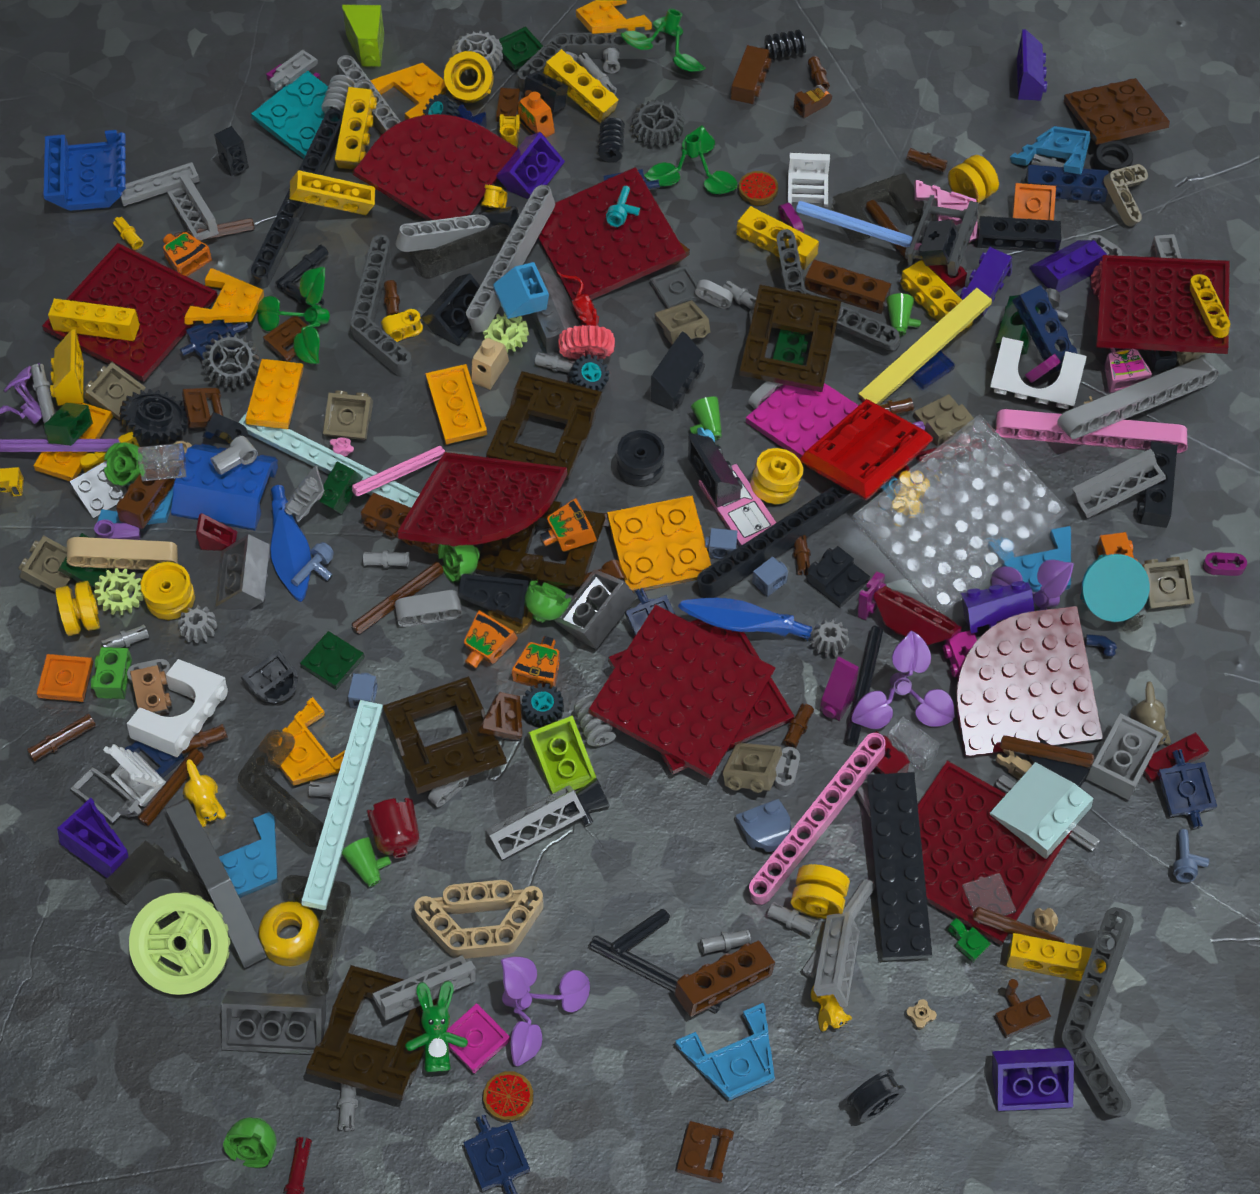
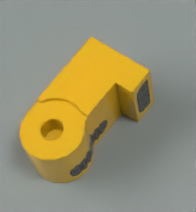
M19 467L0 469V492H12L13 496H22L24 477Z

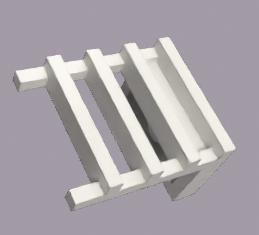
M790 153L788 202L791 205L792 202L804 201L807 203H824V207H828L830 154Z
M115 744L111 748L105 746L103 749L106 753L111 754L120 764L111 776L134 800L137 799L140 802V806L145 807L166 781L137 752L133 753L129 749L119 748Z

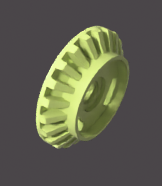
M174 892L152 900L138 913L130 931L129 951L137 972L149 985L169 994H189L199 991L212 983L223 971L230 953L229 929L222 919V914L213 907L214 905L211 902L205 901L201 896L192 895L187 892ZM177 911L180 918L161 929L158 925L159 921ZM204 929H208L211 937L210 953L204 952ZM177 936H181L186 940L185 949L179 950L175 947L174 940ZM161 956L181 966V971L178 972L167 967L160 960Z

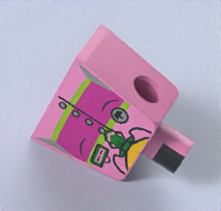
M1111 348L1112 353L1108 354L1105 363L1109 393H1114L1151 378L1152 373L1138 350Z

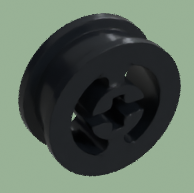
M892 1069L882 1071L871 1077L848 1097L847 1103L849 1106L856 1108L859 1113L858 1119L860 1122L869 1121L893 1106L906 1092V1088L903 1085H898L895 1081V1073Z

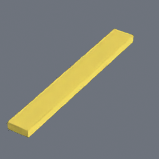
M976 288L859 393V398L863 401L868 399L880 405L992 304V299Z

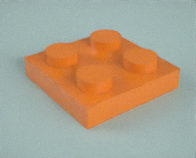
M1016 183L1013 218L1054 221L1056 186Z
M47 654L36 693L38 698L84 702L93 666L92 658Z

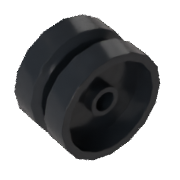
M636 430L627 433L619 441L617 448V470L620 477L627 483L634 486H646L656 482L663 474L665 447L662 440L656 434L647 430Z

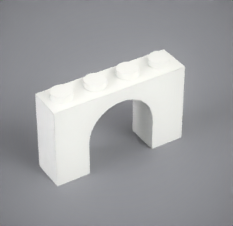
M1002 338L990 386L994 388V393L1006 395L1008 391L1015 393L1014 397L1027 400V397L1030 396L1036 398L1035 402L1048 405V401L1057 403L1056 407L1068 410L1069 406L1074 407L1087 356L1066 351L1058 379L1049 387L1036 389L1026 385L1018 373V363L1023 341Z
M180 659L174 663L166 674L168 688L195 701L193 706L187 712L174 717L160 716L139 707L127 722L131 739L175 757H178L183 750L187 749L191 739L196 733L200 732L204 722L213 715L217 705L226 698L228 693L225 677Z

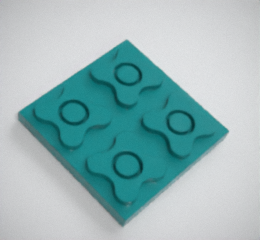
M306 71L293 83L282 88L252 112L251 117L304 159L325 116L322 111V103L324 102L328 86L309 71Z

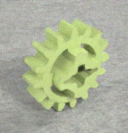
M505 313L502 317L496 314L497 319H493L488 329L483 331L484 339L490 338L504 344L507 353L508 349L515 352L516 346L522 348V342L528 341L529 331L527 322L523 321L522 316L507 319Z
M115 568V573L107 570L106 577L100 575L99 582L95 583L94 596L97 598V605L103 604V611L111 609L112 615L116 611L123 615L124 610L132 613V606L139 608V601H143L141 578L135 579V572L130 575L127 574V569H124L122 573L119 572L118 568Z

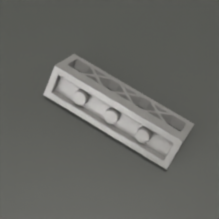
M187 173L179 175L182 187L167 193L191 235L200 241L219 234L215 217ZM185 193V196H184L183 199H181V198H176V196H179V195ZM185 205L192 206L190 210L183 209ZM191 217L199 218L197 221L190 220ZM199 228L207 229L206 231L197 233V230Z
M1149 449L1073 487L1072 490L1075 501L1085 516L1089 518L1165 480L1166 477L1156 462L1154 452ZM1153 469L1157 473V475L1152 478L1144 477L1145 473ZM1129 481L1137 482L1136 486L1132 488L1124 487ZM1117 491V495L1115 497H1105L1107 492ZM1091 500L1098 501L1097 505L1089 510L1085 506V503Z
M568 785L491 826L486 831L503 860L585 816L586 813L574 790ZM574 801L578 812L570 816L562 814L565 805ZM548 814L557 816L554 825L550 827L541 825L544 816ZM528 825L536 827L533 836L529 838L520 836L524 827ZM505 837L514 838L513 846L503 851L498 841Z
M850 912L827 915L814 991L817 996L834 994L840 1007L848 1006L860 934Z
M463 955L377 991L373 993V998L385 1020H388L420 1006L416 987L421 981L428 985L432 1000L438 998L440 986L444 981H451L454 991L475 982L476 968L472 961L466 962Z

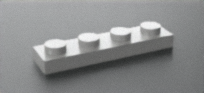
M191 162L127 183L126 189L120 197L123 206L182 187L179 175L185 173L189 175L193 183L199 182V176L193 163Z

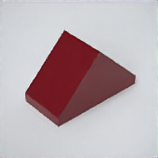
M203 513L199 514L196 535L201 550L222 551L236 542V530Z

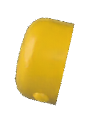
M464 51L449 58L450 60L444 70V81L453 98L465 103H473L482 100L491 93L494 81L493 70L489 62L482 55L473 51ZM467 69H473L478 73V80L474 85L465 86L460 81L462 72Z
M282 902L273 906L263 916L258 930L259 940L266 956L281 966H298L307 962L317 953L322 940L321 927L317 916L309 907L302 906L299 902ZM295 925L301 929L298 935L293 938L284 939L279 937L281 930L286 926Z

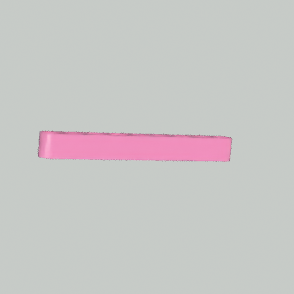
M1010 409L1000 410L996 414V434L1003 438L1135 450L1149 449L1151 441L1178 445L1177 453L1187 450V428L1179 424L1121 420L1077 439H1072L1057 425V421L1062 414Z
M870 733L864 738L749 884L750 897L754 903L763 905L771 900L866 780L867 775L885 755V739L881 734ZM872 744H877L880 746V748L877 750L870 749L869 746ZM857 762H864L867 765L865 767H857L855 764ZM849 779L852 783L850 785H843L841 781ZM829 797H836L838 801L836 803H829L827 799ZM815 815H822L824 817L821 821H815L812 818ZM800 833H808L810 837L800 839L798 835ZM786 851H793L796 853L791 858L785 857L783 855ZM772 869H778L781 871V873L777 876H772L769 874V872ZM758 887L766 889L764 894H756L754 891Z

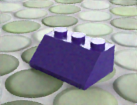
M1022 29L1017 52L1018 100L1041 101L1042 94L1047 91V81H1044L1047 68L1043 67V64L1046 62V53H1043V45L1026 29Z
M538 132L524 139L496 177L508 191L529 199L537 186L547 185L565 161L543 134Z
M1078 240L1034 263L1029 269L1047 288L1055 289L1060 293L1090 277L1093 274L1094 268L1102 261L1103 255H1107V253L1094 240Z
M1067 1048L992 1051V1077L998 1111L1073 1107L1074 1060Z

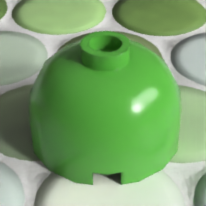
M127 442L114 443L105 454L104 460H107V467H104V472L108 480L113 484L129 486L131 483H134L147 465L148 459L145 452L137 445Z
M439 544L438 547L439 559L443 558L445 564L442 566L444 574L450 581H461L462 574L472 575L475 572L480 555L474 545L453 547Z
M531 581L526 591L525 605L529 612L533 614L532 617L539 622H545V620L552 621L559 618L567 610L571 598L566 599V593L553 585L543 583L540 586L536 585L538 581Z
M249 1117L240 1119L231 1126L224 1140L223 1147L227 1155L234 1161L238 1157L241 1160H245L244 1166L260 1168L267 1166L272 1159L277 1139L275 1131L265 1120Z

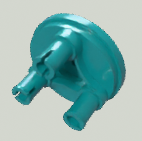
M1100 555L1084 574L1080 599L1083 600L1082 602L1086 604L1087 608L1094 615L1106 621L1119 622L1132 618L1144 607L1149 596L1150 583L1147 572L1137 560L1127 555Z

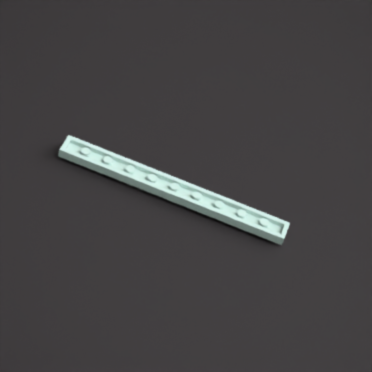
M246 414L238 422L247 428L249 435L313 467L317 466L319 470L330 474L337 461L362 475V480L377 474V472L341 454L334 453L333 450L290 429L248 425L245 420ZM395 481L367 492L369 495H372L374 492L411 508L420 494Z
M363 700L359 702L302 898V906L326 910L383 710L382 704Z

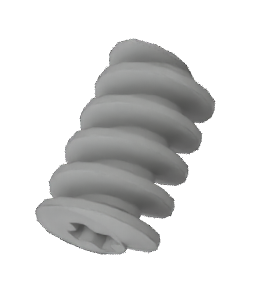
M335 75L330 79V84L322 103L324 114L330 109H338L344 113L348 87L355 86L353 79L345 75Z
M597 695L584 696L576 702L574 711L577 714V719L583 729L588 745L603 746L612 742L616 738L615 733L611 732L613 727L588 713Z

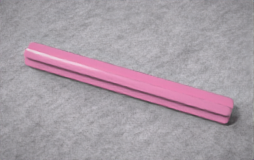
M441 446L430 449L353 484L352 492L356 496H361L440 460L445 450Z

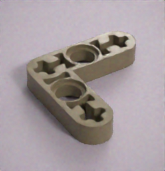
M1140 164L1113 170L1104 176V184L1123 222L1129 227L1134 226L1142 219V215L1128 187L1139 185L1148 178L1147 170Z

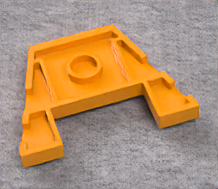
M595 0L576 9V17L592 34L616 32V29L625 28L627 31H635V27H644L645 30L652 29V22L645 15L626 19L615 8V6L627 4V0Z
M423 62L370 80L381 95L395 87L416 104L415 107L405 113L406 120L425 115L423 109H427L425 105L430 103L429 99L432 98L434 100L433 96L443 95L448 90L444 79Z
M210 268L205 278V286L222 288L212 309L190 306L184 317L185 324H193V321H203L204 324H209L213 320H224V323L251 322L258 309L259 302L264 298V290Z
M313 697L307 701L304 709L294 716V720L289 726L285 727L267 747V753L293 786L338 774L345 754L344 750L331 758L307 728L325 716L324 710Z

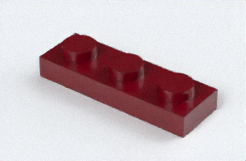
M1196 732L1153 754L1143 773L1149 783L1159 779L1157 772L1160 769L1171 768L1176 765L1172 754L1175 750H1182L1185 763H1192L1208 754L1209 749Z

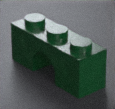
M1019 295L1009 296L1003 320L1000 322L999 334L995 340L996 347L1000 350L1003 337L1023 341L1021 355L1027 354L1031 337L1025 329V324L1012 301Z

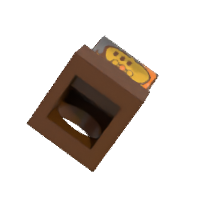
M817 85L805 93L802 91L796 93L793 108L803 118H806L826 107L831 102L832 95L823 85Z

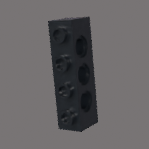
M980 216L977 248L989 249V247L1003 250L1051 253L1059 251L1062 240L1061 221Z
M1151 441L1149 449L1154 452L1156 462L1165 474L1166 479L1140 492L1139 496L1143 497V502H1140L1138 507V515H1141V524L1167 528L1172 513L1178 445ZM1153 469L1145 473L1144 477L1152 478L1156 476L1157 473Z

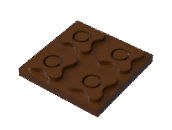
M1136 78L1064 95V102L1086 131H1090V137L1096 145L1169 128V119Z

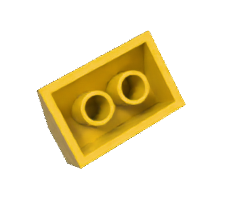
M75 329L71 330L54 349V358H51L53 369L51 371V380L53 385H50L52 398L56 397L58 406L65 403L76 404L84 402V359Z

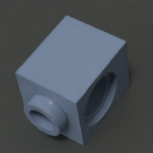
M711 528L710 537L706 536L705 548L709 550V558L720 560L734 551L737 546L738 531Z
M771 557L753 571L752 583L768 597L787 582V567L781 561L778 562L774 557Z
M353 673L348 695L350 708L358 709L360 700L375 703L378 690L376 676H372L369 673Z

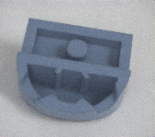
M779 799L736 815V822L745 834L747 844L753 849L756 846L764 848L766 852L775 851L792 830L790 816Z

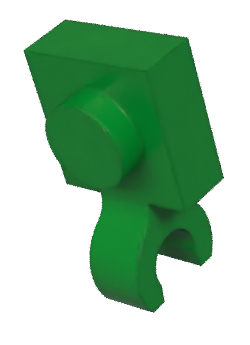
M957 918L947 929L959 940L956 943V947L973 963L991 945L974 927L967 931L964 924Z

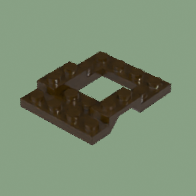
M759 285L739 375L823 392L841 301ZM772 327L812 336L806 366L765 357Z
M521 371L514 388L510 408L506 417L501 419L486 457L567 467L565 480L569 481L579 453L583 451L596 419V411L602 399V392ZM530 415L566 424L555 453L516 443L519 435L522 436Z
M553 501L544 515L527 528L508 538L484 543L475 570L476 574L500 577L506 573L525 575L533 581H538V584L548 583L555 587L579 590L584 583L585 576H587L605 521L604 513L583 510L593 528L597 541L570 549L565 564L544 561L543 556L528 554L536 527L550 528L547 517L562 507L561 502Z
M469 676L383 705L384 714L417 794L507 764L504 752L494 735L479 732L486 714ZM456 705L466 733L424 747L413 720Z
M351 965L333 1005L328 1028L322 1041L316 1045L306 1067L307 1074L403 1101L409 1084L413 1082L425 1051V1045L412 1051H408L405 1048L408 1041L426 1033L421 1021L423 1013L421 1005L410 1010L396 1046L353 1034L358 1023L357 1017L365 998L374 999L373 993L404 979ZM438 998L432 1000L433 1005H437Z

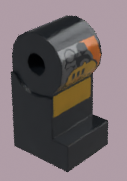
M213 412L209 417L202 437L211 439L215 435L231 444L236 437H247L248 432L247 428L241 423Z

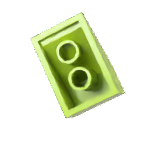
M573 715L527 733L552 794L568 785L573 790L579 789L596 778Z

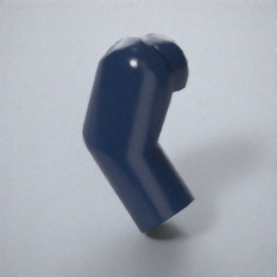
M1086 634L1085 645L1104 647L1103 654L1105 656H1115V649H1117L1115 642L1106 636Z

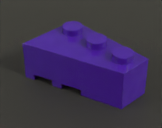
M989 247L987 253H982L978 269L972 271L969 278L971 282L968 287L962 289L960 294L962 300L978 288L991 298L993 303L998 289L1001 290L1004 286L1002 282L1005 276L1010 277L1012 274V256ZM990 306L986 308L980 315L984 316L990 308Z
M1016 581L1008 586L993 585L989 589L984 590L969 589L966 593H961L964 619L971 634L978 632L977 627L988 624L991 628L997 624V621L1021 613L1035 611L1032 589L1029 583L1024 581Z
M89 798L57 828L59 842L63 847L112 882L130 867L127 849L114 830L110 828L104 815L99 812L92 798Z

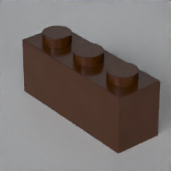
M747 45L732 84L731 100L754 104L755 98L760 96L762 88L760 85L765 83L766 70L770 69L772 61L769 58L768 49Z

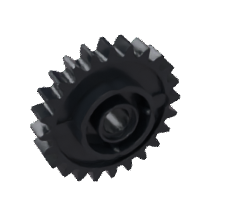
M151 389L148 390V393H145L143 390H140V394L133 392L132 397L127 396L126 401L123 400L122 406H120L119 421H122V427H127V433L133 432V437L140 436V441L148 439L149 443H152L153 440H156L158 444L161 443V440H164L166 443H169V439L176 441L177 436L182 437L183 432H186L188 427L185 406H182V401H175L176 396L168 397V392L161 394L160 390H157L156 393H153Z

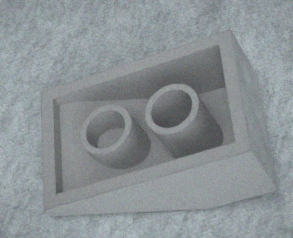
M1120 713L1092 764L1087 780L1130 800L1163 734Z

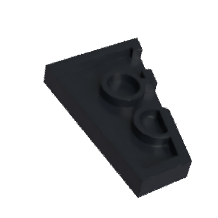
M462 574L458 594L464 600L522 624L525 611V595L529 582L528 580Z

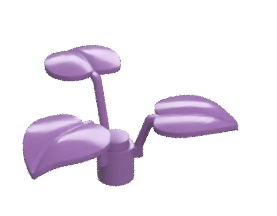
M28 366L10 381L4 389L5 393L12 386L26 401L20 407L23 411L20 412L10 406L3 405L0 407V414L11 411L22 419L26 416L35 424L42 418L40 406L26 388L27 380L32 375L31 366Z
M1046 560L1040 565L1037 579L1042 586L1038 592H1032L1034 603L1040 607L1038 611L1047 610V608L1059 604L1060 595L1064 592L1070 580L1073 563ZM999 567L992 573L991 577L992 586H1008L1013 582L1023 581L1020 572L1013 567Z
M910 631L893 651L892 662L900 672L893 674L890 678L891 688L889 689L888 700L882 691L869 692L857 703L851 717L854 723L870 729H879L886 726L893 716V710L888 704L892 702L896 692L899 695L910 693L921 703L917 706L915 714L919 721L927 726H943L954 719L953 701L947 692L941 689H933L928 691L924 699H922L911 689L912 684L908 676H911L913 671L917 673L926 671L931 662L930 650L918 634Z
M518 956L501 959L505 989L502 996L503 1003L506 1006L513 1007L514 1013L519 1014L525 1020V1022L519 1021L516 1023L511 1035V1055L515 1066H520L533 1058L542 1045L540 1027L531 1024V1019L522 1010L531 1005L532 998L562 999L564 1011H578L586 1003L590 992L589 978L583 972L571 970L564 974L559 986L560 995L529 993V986L533 985L537 979L535 964L527 958Z

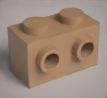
M158 665L130 671L138 709L140 707L160 716L170 714L168 707L172 706L170 693H165L164 685L168 684L165 671H161Z

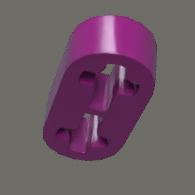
M789 202L779 205L778 212L782 222L804 233L803 223L793 206Z
M1054 354L1025 374V376L1032 383L1061 363V361Z
M1212 552L1207 554L1203 562V569L1211 575L1239 576L1243 574L1247 566V559L1238 553Z

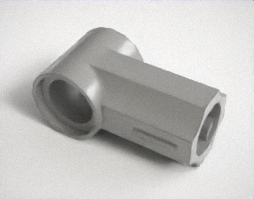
M239 436L231 442L229 448L210 459L218 474L222 475L241 463L244 465L252 463L257 458L258 452L245 436Z

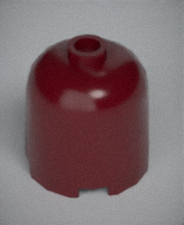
M396 798L384 800L374 804L373 811L367 810L376 847L385 855L394 856V858L405 857L409 851L417 846L420 840L413 800L405 798V802L397 803Z

